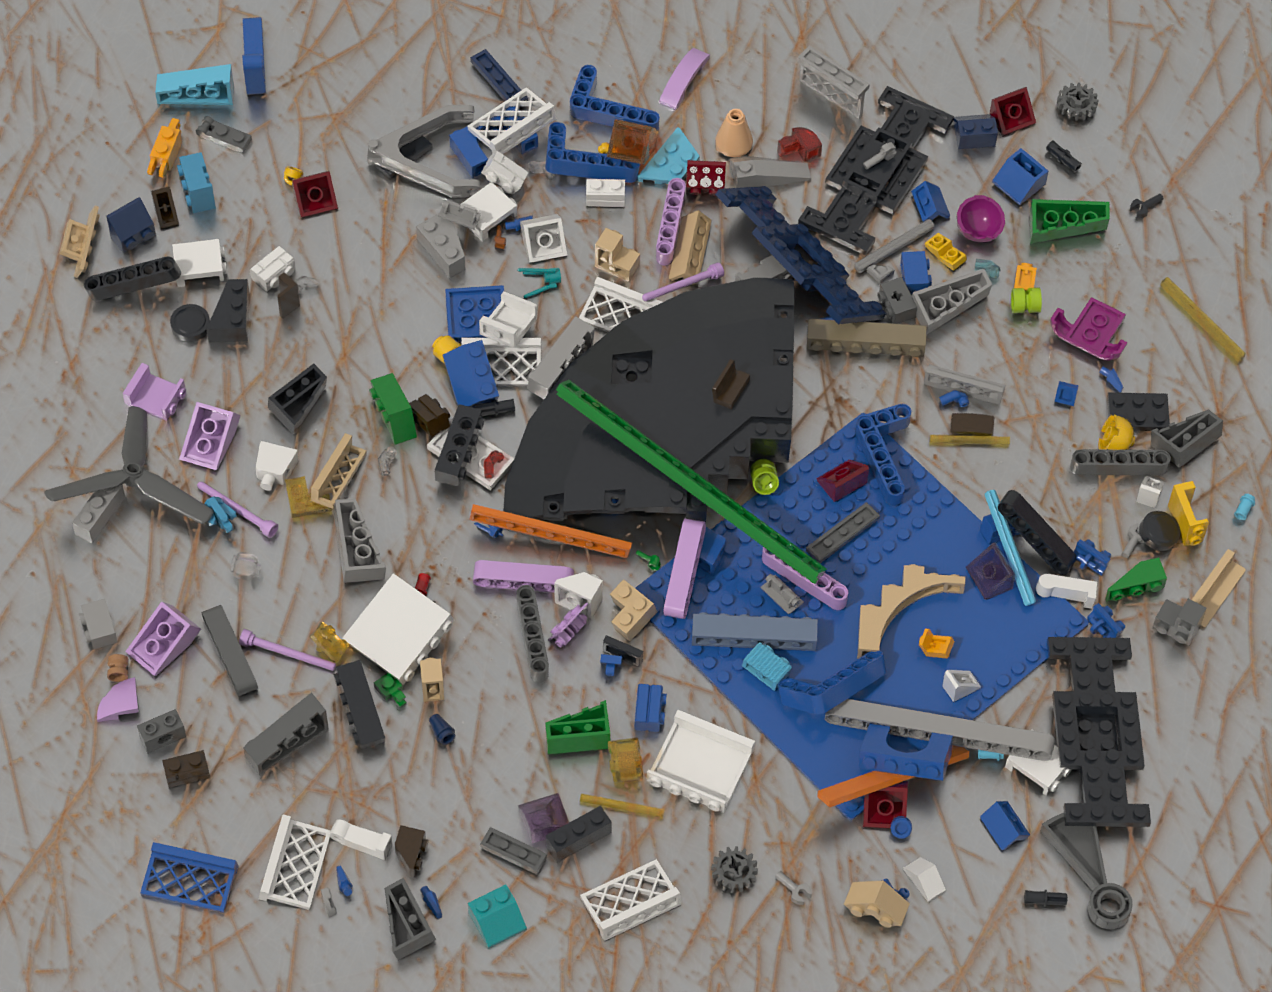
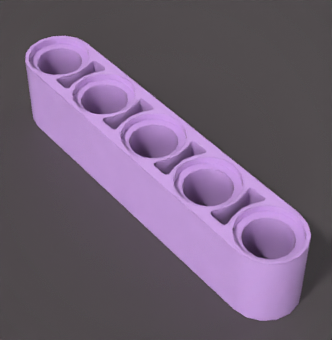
M674 178L668 184L656 245V261L663 266L669 265L673 261L685 201L686 183L680 178Z
M686 518L683 521L664 604L665 616L685 619L687 616L705 535L706 522Z
M763 547L762 561L766 566L832 609L841 610L846 607L848 589L843 584L826 573L814 584L794 570V568L785 565V562L777 558L775 554H768L769 550Z
M479 560L475 562L473 584L479 587L517 590L522 585H529L534 588V591L555 593V581L574 575V570L564 566Z

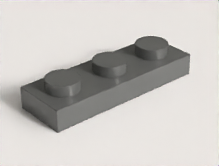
M492 827L489 828L480 843V848L536 875L547 858L546 853Z

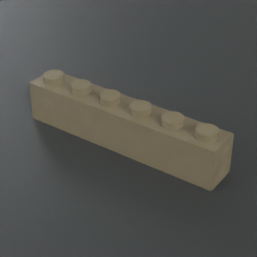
M808 319L806 349L891 354L894 356L910 355L913 357L924 356L926 326L873 322L838 325L834 320Z

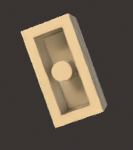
M441 658L420 660L423 701L444 700Z

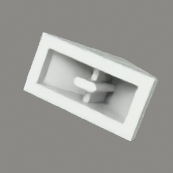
M1145 476L1136 502L1156 508L1165 482Z
M947 670L945 672L943 688L953 702L981 688L971 671Z
M920 857L903 868L927 902L946 892L935 864Z

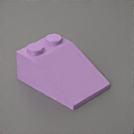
M196 402L179 460L218 470L235 435L241 415Z
M161 601L125 652L151 674L157 676L192 643L201 628L173 605Z

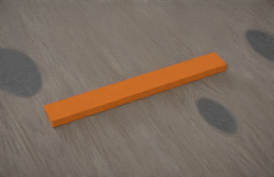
M475 504L472 506L469 519L623 558H628L632 545L631 542Z
M952 745V754L948 765L969 758V751L964 747ZM872 771L818 790L817 797L830 808L914 778V776Z

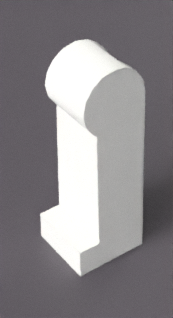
M1043 574L1036 585V592L1042 597L1053 596L1084 602L1085 608L1092 609L1096 599V581Z
M340 819L335 821L329 833L333 840L342 845L382 860L386 859L393 844L391 834L384 832L379 834Z

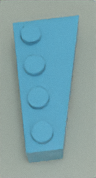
M231 64L157 74L155 91L157 104L233 105L234 81Z

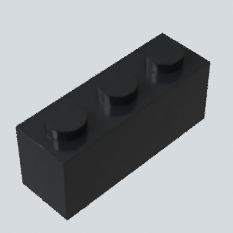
M600 805L546 835V848L556 863L612 833V822Z

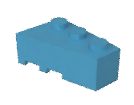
M202 152L179 157L180 165H177L179 177L183 176L184 180H181L183 191L188 193L185 196L187 206L192 207L193 214L216 209L213 187L209 181V174L206 170Z

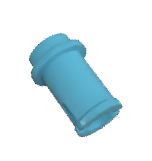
M1244 494V496L1240 497L1241 502L1234 513V516L1239 520H1245L1251 507L1255 506V497L1250 494Z
M978 750V759H997L999 761V759L1004 758V754Z

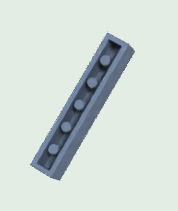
M702 612L693 614L692 645L754 648L761 642L762 645L766 644L772 649L816 651L818 619L809 617L799 619L788 616L777 618L767 615L755 617L746 614L733 616L725 613L711 615Z

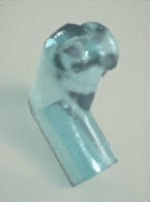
M976 259L975 268L990 270V277H999L1001 269L998 265L990 260Z

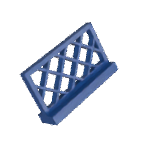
M153 842L151 847L152 854L141 888V895L221 913L225 912L233 879L239 867L236 860ZM156 859L164 860L168 866L158 873L153 868ZM179 864L185 865L188 872L177 878L173 868ZM199 869H205L209 876L198 882L193 873ZM170 870L175 880L164 886L159 876ZM221 873L229 875L227 883L220 887L214 880V877ZM191 875L196 884L184 890L180 881ZM157 878L162 887L155 892L148 891L149 882ZM212 879L217 889L205 895L201 885ZM178 883L183 892L177 896L169 895L166 889ZM199 887L203 897L197 901L190 900L187 894ZM219 892L222 896L221 906L211 905L208 898Z

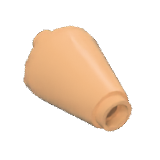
M740 109L729 111L715 138L716 150L725 156L734 158L743 157L751 150L753 145V137L749 125Z

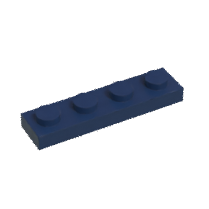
M486 49L470 57V62L504 101L522 91ZM527 96L520 99V101H529Z

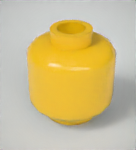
M449 335L440 336L433 343V355L444 363L442 355L461 345Z

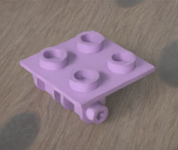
M588 603L581 607L577 605L574 609H571L563 617L564 620L550 631L552 635L548 640L550 641L554 638L556 640L555 644L558 647L566 646L575 636L574 633L577 634L587 623V616L583 613L580 615L579 613Z

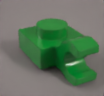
M387 673L373 682L374 687L386 701L392 698L399 707L407 703L405 701L406 696L402 692L403 685L391 674Z

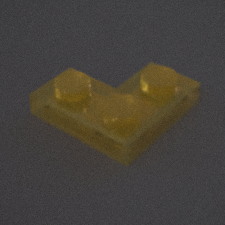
M305 476L285 480L292 518L332 511V508L311 501V493H308ZM325 494L322 498L330 500V495Z

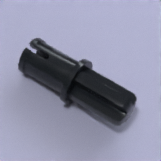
M512 398L497 402L493 400L492 403L476 405L475 408L482 410V416L492 414L498 416V413L515 411V404Z
M1025 890L1024 904H1040L1046 907L1047 904L1067 905L1068 902L1066 893L1047 892V890Z

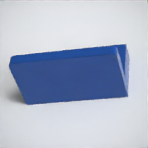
M924 181L911 191L923 222L927 219L932 221L938 215L947 219L950 217L939 186Z
M996 801L980 816L1001 850H1006L1016 840H1025L1030 836L1008 801Z

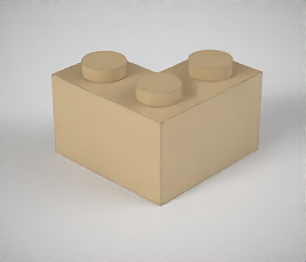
M605 228L595 244V267L630 281L640 265V253H637L634 249L624 247L623 235L618 231Z
M623 579L610 593L613 603L622 609L611 622L614 629L631 642L657 613L653 602Z
M882 880L852 882L844 905L851 910L850 912L858 917L872 915L879 920L882 926L890 928L891 926L902 925L910 903Z

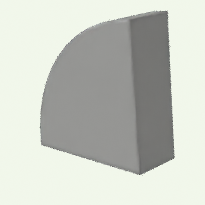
M871 265L867 268V272L879 284L892 276L895 271L887 265L886 267Z
M328 887L321 889L322 900L328 916L336 915L337 912L332 901L330 889Z

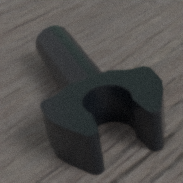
M1158 194L1145 202L1135 199L1132 201L1129 211L1139 208L1141 210L1136 212L1135 218H1144L1148 214V208L1164 200L1163 195Z

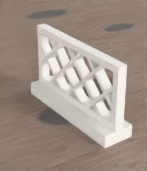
M526 87L467 127L473 135L492 150V154L496 151L504 154L556 120L555 108L550 102L546 104ZM526 95L530 97V101H520ZM509 106H516L515 111L505 110ZM519 106H529V111H519ZM532 106H541L538 110L532 111ZM501 116V120H491V118ZM504 116H514V120H504ZM518 116H527L523 120H517ZM486 126V130H477L476 128ZM499 126V130H489V127ZM503 126H512L507 130H502ZM488 136H497L491 141L488 139Z
M597 277L594 282V288L579 318L597 329L610 332L619 324L615 315L626 312L628 318H630L629 310L637 308L643 312L662 303V301L657 299L643 301V294ZM598 293L605 296L606 301L595 304L594 298ZM619 301L623 304L624 308L613 311L611 303ZM608 305L611 313L600 316L598 308ZM596 310L597 318L592 320L585 318L587 312ZM613 317L616 324L610 327L605 326L603 320Z
M462 338V345L482 340L486 354H495L498 357L494 363L490 364L491 370L498 375L495 379L496 387H528V380L524 376L530 370H535L534 366H538L541 362V338H522L515 348L490 338ZM508 354H515L518 357L512 364L504 358ZM528 354H537V359L532 364L524 359ZM500 361L508 366L502 373L494 368ZM520 361L528 367L522 373H519L514 368ZM510 370L518 376L514 381H508L504 377Z
M283 814L258 899L263 901L270 899L309 910L331 830L291 820V816ZM292 828L302 829L305 835L295 840L291 833ZM321 834L326 837L324 842L316 845L311 836ZM308 839L312 848L303 852L298 843ZM294 845L299 855L290 859L286 849ZM315 851L319 861L310 864L306 855ZM302 858L307 867L297 871L292 862ZM289 864L294 874L284 878L280 869ZM310 870L314 879L305 884L300 875ZM297 877L301 887L292 891L287 881ZM281 884L288 891L283 896L273 894L275 888ZM304 890L308 895L307 903L298 901L294 894Z
M657 859L580 895L582 902L599 928L600 935L604 941L681 905L680 892L672 885ZM656 868L658 871L656 878L646 876L647 871ZM632 878L640 880L637 887L626 884ZM643 881L654 883L652 891L641 888ZM658 884L667 886L669 889L664 893L655 892ZM613 887L620 888L618 896L607 894L608 890ZM624 890L635 892L633 899L623 898ZM639 893L649 895V899L645 902L636 901ZM594 896L601 898L599 905L591 904L588 899ZM605 899L616 901L613 909L603 906ZM620 902L630 904L629 909L626 911L617 910ZM600 911L610 913V918L601 922L599 919Z

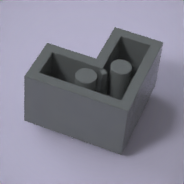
M1189 598L1183 607L1166 599L1155 617L1153 628L1162 634L1175 638L1179 643H1185L1190 646L1201 627L1207 608Z

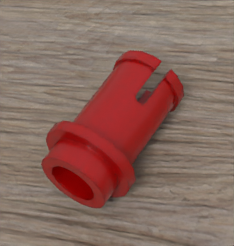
M420 573L415 585V589L426 597V590L431 577L428 574Z

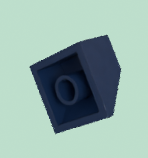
M991 114L954 117L953 125L958 150L996 147L998 131L995 117Z
M140 197L106 215L111 239L123 253L134 249L140 243L150 240L156 235L154 223Z

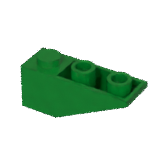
M1160 558L1141 561L1108 588L1105 600L1118 601L1127 596H1139L1145 592H1158L1165 587L1167 576Z

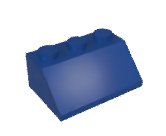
M482 340L464 344L442 355L457 406L460 404L474 408L476 405L492 403L493 400L498 401L499 393Z

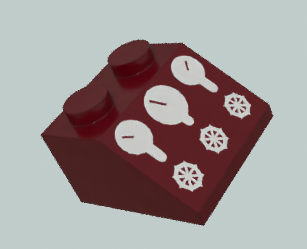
M687 160L686 192H690L691 195L709 193L711 196H716L715 194L719 189L725 188L726 162Z

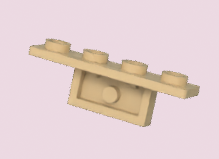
M96 205L89 213L86 225L69 219L66 225L59 254L77 261L74 277L77 278L81 272L84 273L88 266L86 258L92 250L90 241L95 237L96 230H94V225L98 223L100 214H97L99 207Z

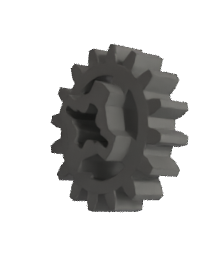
M1078 82L1077 86L1070 83L1069 88L1064 86L1063 90L1059 91L1057 98L1058 109H1062V115L1067 113L1069 119L1074 116L1075 120H1078V117L1085 120L1086 115L1092 117V112H1096L1099 102L1097 99L1098 95L1097 93L1093 94V88L1087 89V84L1082 87L1080 82Z
M735 846L734 851L727 847L726 853L720 850L719 857H714L713 862L715 864L711 866V870L714 871L712 872V878H717L716 885L723 884L724 891L728 887L731 888V893H734L735 888L743 892V886L749 889L750 882L755 883V875L758 874V868H755L757 867V860L752 861L753 854L746 855L745 848L741 852L738 851V846Z

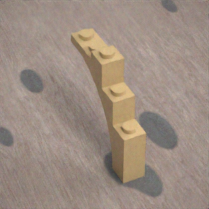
M915 564L904 565L902 586L894 584L882 585L881 607L872 604L861 605L857 659L868 652L879 651L881 639L890 622L898 613L913 602L942 592L963 594L965 577L956 574H924L923 566Z

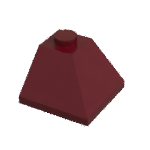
M903 781L865 795L863 827L891 828V822L894 818L898 816L906 817L908 781Z

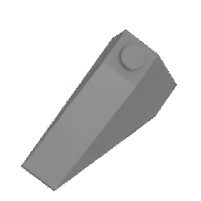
M754 156L729 158L736 188L769 187L811 180L808 163Z

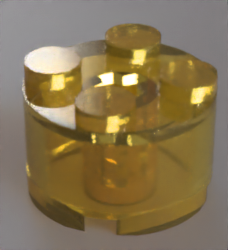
M638 737L608 741L609 754H611L609 762L613 781L625 782L643 779V764L640 750H638L640 749Z

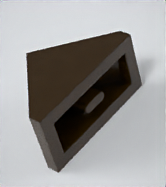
M170 186L152 190L153 206L160 229L179 224Z

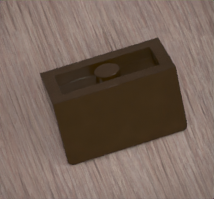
M285 272L278 277L280 293L277 295L279 313L283 319L300 306L298 285Z
M729 360L712 388L713 402L729 409L733 408L750 381V374L735 369V360Z

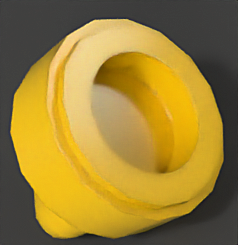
M287 166L284 171V180L292 186V181L288 177L301 178L304 172L301 169Z

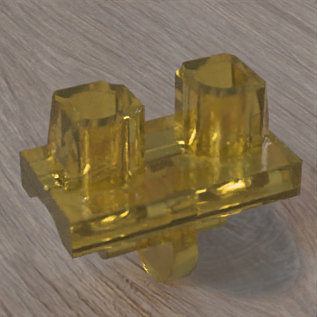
M324 622L319 623L317 629L310 635V638L317 644L316 650L318 652L323 651L334 663L339 661L349 647V643L345 639H340L336 635L335 629Z

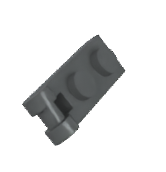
M205 116L202 120V125L196 129L198 136L240 153H244L252 140L250 134L214 121L209 116Z

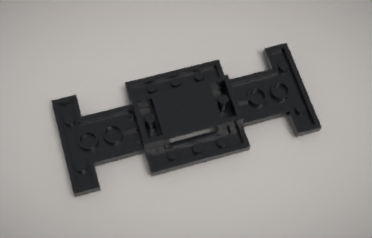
M889 86L885 88L878 99V104L892 110L881 128L878 127L875 132L861 125L826 177L825 183L840 191L825 214L807 206L798 219V224H803L808 229L865 256L875 243V237L860 231L875 207L893 214L928 161L927 155L914 150L919 139L928 126L945 134L954 121L953 115ZM892 142L897 152L892 159L888 161L884 158L869 169L864 167L863 163L880 153L881 147L884 144ZM902 162V164L890 180L889 184L885 188L887 181L889 180V178L891 177L899 163Z
M1048 637V658L1069 659L1072 691H1053L1052 694L1060 768L1078 769V773L1081 774L1084 803H1064L1065 826L1150 827L1149 804H1128L1124 770H1143L1145 767L1136 692L1115 691L1112 660H1131L1130 638ZM1115 716L1117 718L1120 751H1118Z

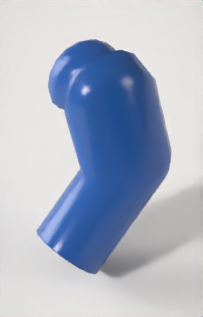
M957 390L939 397L943 406L953 401L959 403L960 407L969 405L967 394Z

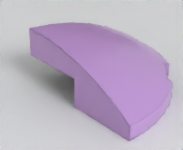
M135 677L114 685L106 696L102 698L97 712L98 722L119 719L118 715L139 712Z

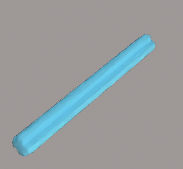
M989 490L985 493V498L1025 606L1032 605L1036 602L1007 520L998 511V504L1000 503L996 490Z

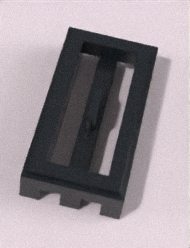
M605 636L603 640L604 652L615 656H622L623 660L636 666H641L644 651L610 636Z

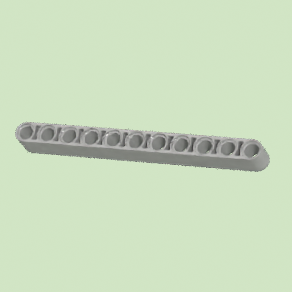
M846 699L825 713V720L834 725L867 730L869 724L890 726L891 735L926 741L930 740L932 732L953 735L952 745L1041 761H1048L1052 758L1055 738L1048 733Z

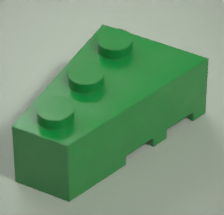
M390 373L370 380L372 386L369 389L372 400H375L377 410L381 412L383 421L389 430L394 444L417 438L412 408L394 374Z
M606 700L590 709L588 707L583 708L582 712L573 715L569 713L545 722L548 754L611 749Z

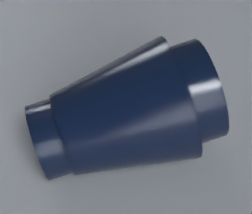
M434 714L429 718L437 742L446 745L455 739V729L439 714Z

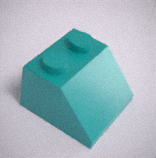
M506 884L468 903V914L488 949L527 930L517 902Z

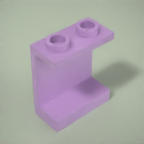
M141 363L124 390L123 398L126 405L140 407L147 413L167 421L170 415L175 413L177 404L180 399L182 400L185 397L187 389L183 379L180 378L176 385L150 374L149 365Z

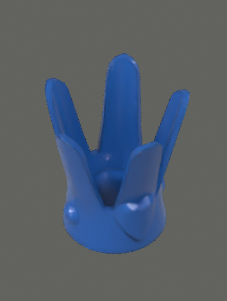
M478 522L474 523L475 526L489 533L493 539L499 535L504 536L502 534L504 528L491 525L488 528Z

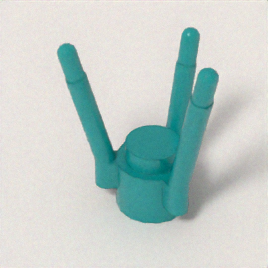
M559 268L517 269L518 272H523L524 275H543L544 282L549 283V285L525 294L524 298L534 296L548 289L557 288L556 283H561Z

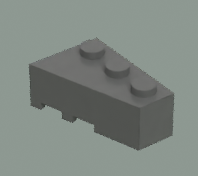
M1208 409L1186 417L1185 421L1177 424L1173 422L1166 428L1151 430V446L1156 450L1168 452L1171 457L1170 461L1180 468L1222 436L1223 420Z
M402 878L385 887L389 927L393 945L392 950L397 960H400L435 941L436 938L405 879Z

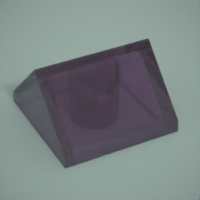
M993 542L966 566L985 600L1013 589L1015 573L996 542Z

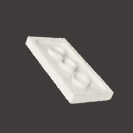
M451 418V419L449 420L450 426H451V423H452V421H453V418ZM450 427L440 431L427 444V449L438 457ZM479 436L476 447L473 446L471 450L473 452L471 462L465 466L467 468L466 475L491 491L509 471L514 458Z

